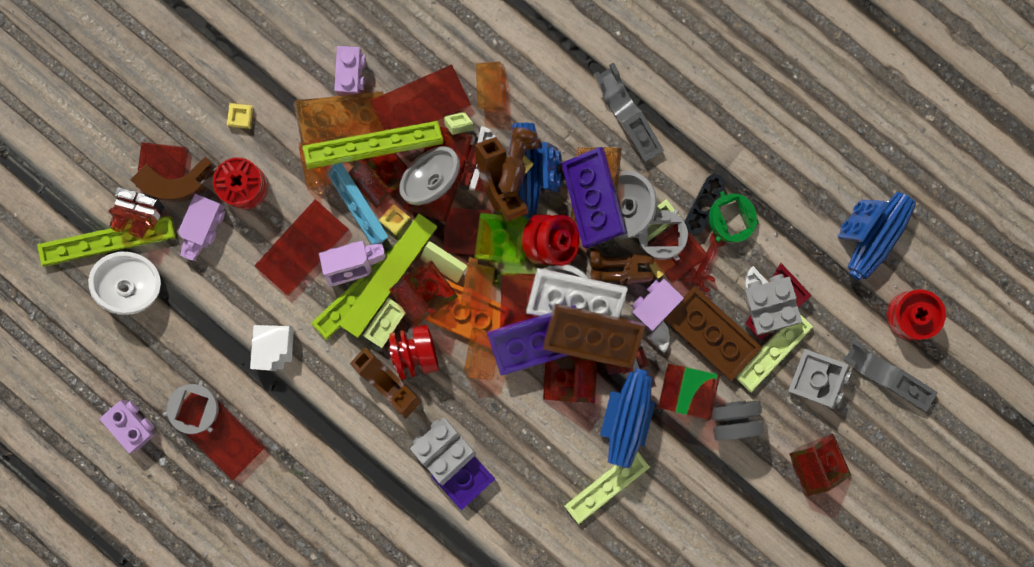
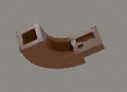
M497 137L475 144L479 175L484 190L495 211H500L506 221L528 214V207L519 194L509 198L499 188L503 171L502 164L505 163L507 151Z
M204 157L185 176L179 179H166L152 166L145 164L130 180L146 194L163 201L181 202L192 199L194 194L200 195L207 189L201 181H205L213 175V169L216 165L210 159Z
M366 347L350 363L355 371L375 387L405 419L422 402L417 397V394L403 380H400L399 376Z

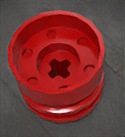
M234 157L225 160L218 166L213 177L215 193L221 200L237 209L249 210L256 208L264 201L268 194L269 184L266 175L259 167L245 158ZM237 178L242 182L241 186H238L235 182Z
M428 324L413 327L412 339L408 338L404 330L400 331V342L395 332L389 334V352L393 367L397 371L400 380L407 379L406 368L409 369L411 377H416V366L420 365L424 374L439 371L438 359Z

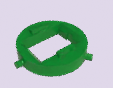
M724 191L720 192L721 197L713 203L709 212V223L712 231L717 236L715 241L720 242L722 240L728 243H736L746 240L752 235L756 225L759 224L753 204L743 195L735 193L725 195ZM736 201L746 229L740 231L739 234L736 233L730 236L719 208Z

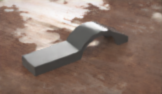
M613 62L609 65L610 69L601 74L596 72L593 75L609 108L622 124L642 161L646 162L663 152L664 149L642 111L628 95L621 81L620 73Z
M857 340L852 341L851 344L853 346L847 356H843V361L863 376L886 387L920 410L927 412L938 393L937 391L901 368L878 358Z

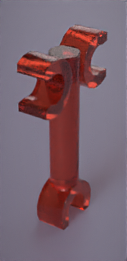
M714 232L709 236L710 246L697 271L693 266L686 265L685 268L691 271V277L687 278L683 275L680 277L683 282H692L698 285L701 291L706 293L710 292V289L704 286V281L715 282L716 279L711 275H704L718 248L726 244L725 241H721V243L715 242Z

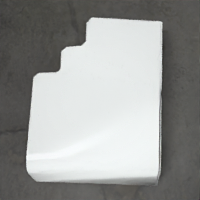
M254 325L250 369L277 371L284 368L285 362H291L293 327Z

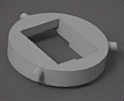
M656 211L651 224H678V233H680L678 246L648 247L647 228L634 237L639 239L640 246L647 255L658 260L674 258L678 261L680 259L678 255L686 245L688 231L685 222L678 216L679 211Z
M200 380L199 384H188L175 390L169 398L167 412H163V417L168 416L171 424L183 433L196 434L205 430L213 431L211 426L218 416L219 406L214 393L203 386L204 381ZM187 391L209 398L199 427L187 425L185 422L177 420Z

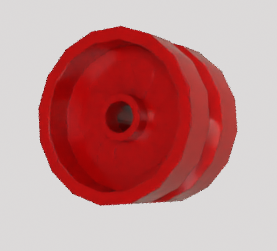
M548 214L535 215L528 220L523 229V250L526 257L532 263L563 266L569 264L578 252L580 243L579 230L571 217Z
M919 289L902 292L895 296L888 305L886 317L890 329L898 337L906 340L930 339L940 332L945 324L946 311L943 302L937 295L931 291Z

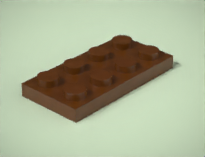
M693 286L682 301L663 319L730 381L737 376L762 348L696 286Z
M554 303L542 347L548 351L633 369L645 325L636 321Z

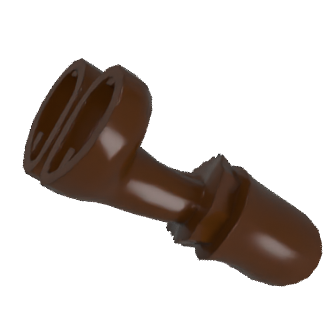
M517 127L513 128L511 132L509 157L506 156L505 163L502 164L503 171L499 182L500 190L509 198H513L518 194L521 183L524 180L526 168L522 160L526 150H536L541 143L537 139L538 134L529 129Z
M591 248V269L624 268L620 272L591 270V280L605 283L620 282V286L625 283L630 285L654 280V273L638 272V266L654 265L653 257L634 253L633 255L628 254L627 257H605L601 255L599 249Z

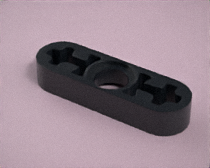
M712 174L705 179L684 220L689 235H697L703 231L709 219V212L713 203L720 198V192L725 188V181L718 174ZM717 180V185L719 186L711 194L715 196V199L708 194H703V191L709 192L711 185L708 182ZM700 199H707L710 202L709 210H700L698 201ZM697 214L705 216V219L700 217L697 225L700 226L699 229H690L691 225L688 222H692Z

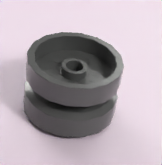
M735 401L710 407L712 420L727 421V423L716 425L713 428L715 440L740 439L766 433L764 421L759 419L749 420L750 417L759 416L762 413L761 401Z

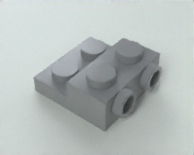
M783 274L771 277L770 282L762 284L761 281L749 283L748 288L744 290V296L757 335L802 323L790 277L784 278Z
M804 349L789 392L835 409V406H840L843 401L844 393L841 390L844 384H849L853 372L849 371L850 366L848 364Z
M445 418L433 421L430 425L431 430L425 435L417 436L413 440L414 445L410 448L442 486L476 455L475 451Z

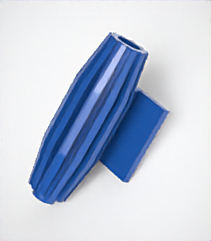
M534 123L512 124V129L520 127L537 133ZM542 142V149L526 150L525 155L534 165L524 175V180L518 192L528 207V214L520 216L519 219L528 220L533 215H537L541 187L554 193H559V187L562 186V175L559 173V164L562 163L561 151H558L556 146L548 142Z
M896 192L888 202L861 200L853 207V213L842 224L841 231L837 236L844 240L859 241L847 267L850 270V276L859 281L861 279H868L885 261L907 227L916 206V202L904 193Z
M635 368L634 373L629 372L621 393L610 392L600 436L609 438L608 463L631 468L639 447H645L655 402L651 401L652 377L648 376V371Z

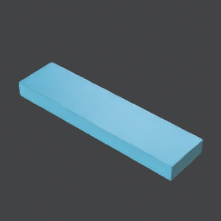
M342 163L333 164L327 175L371 245L383 243L388 238V235Z

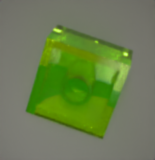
M480 213L475 259L524 267L526 255L522 246V235L528 220L525 217H518L506 221L503 215Z

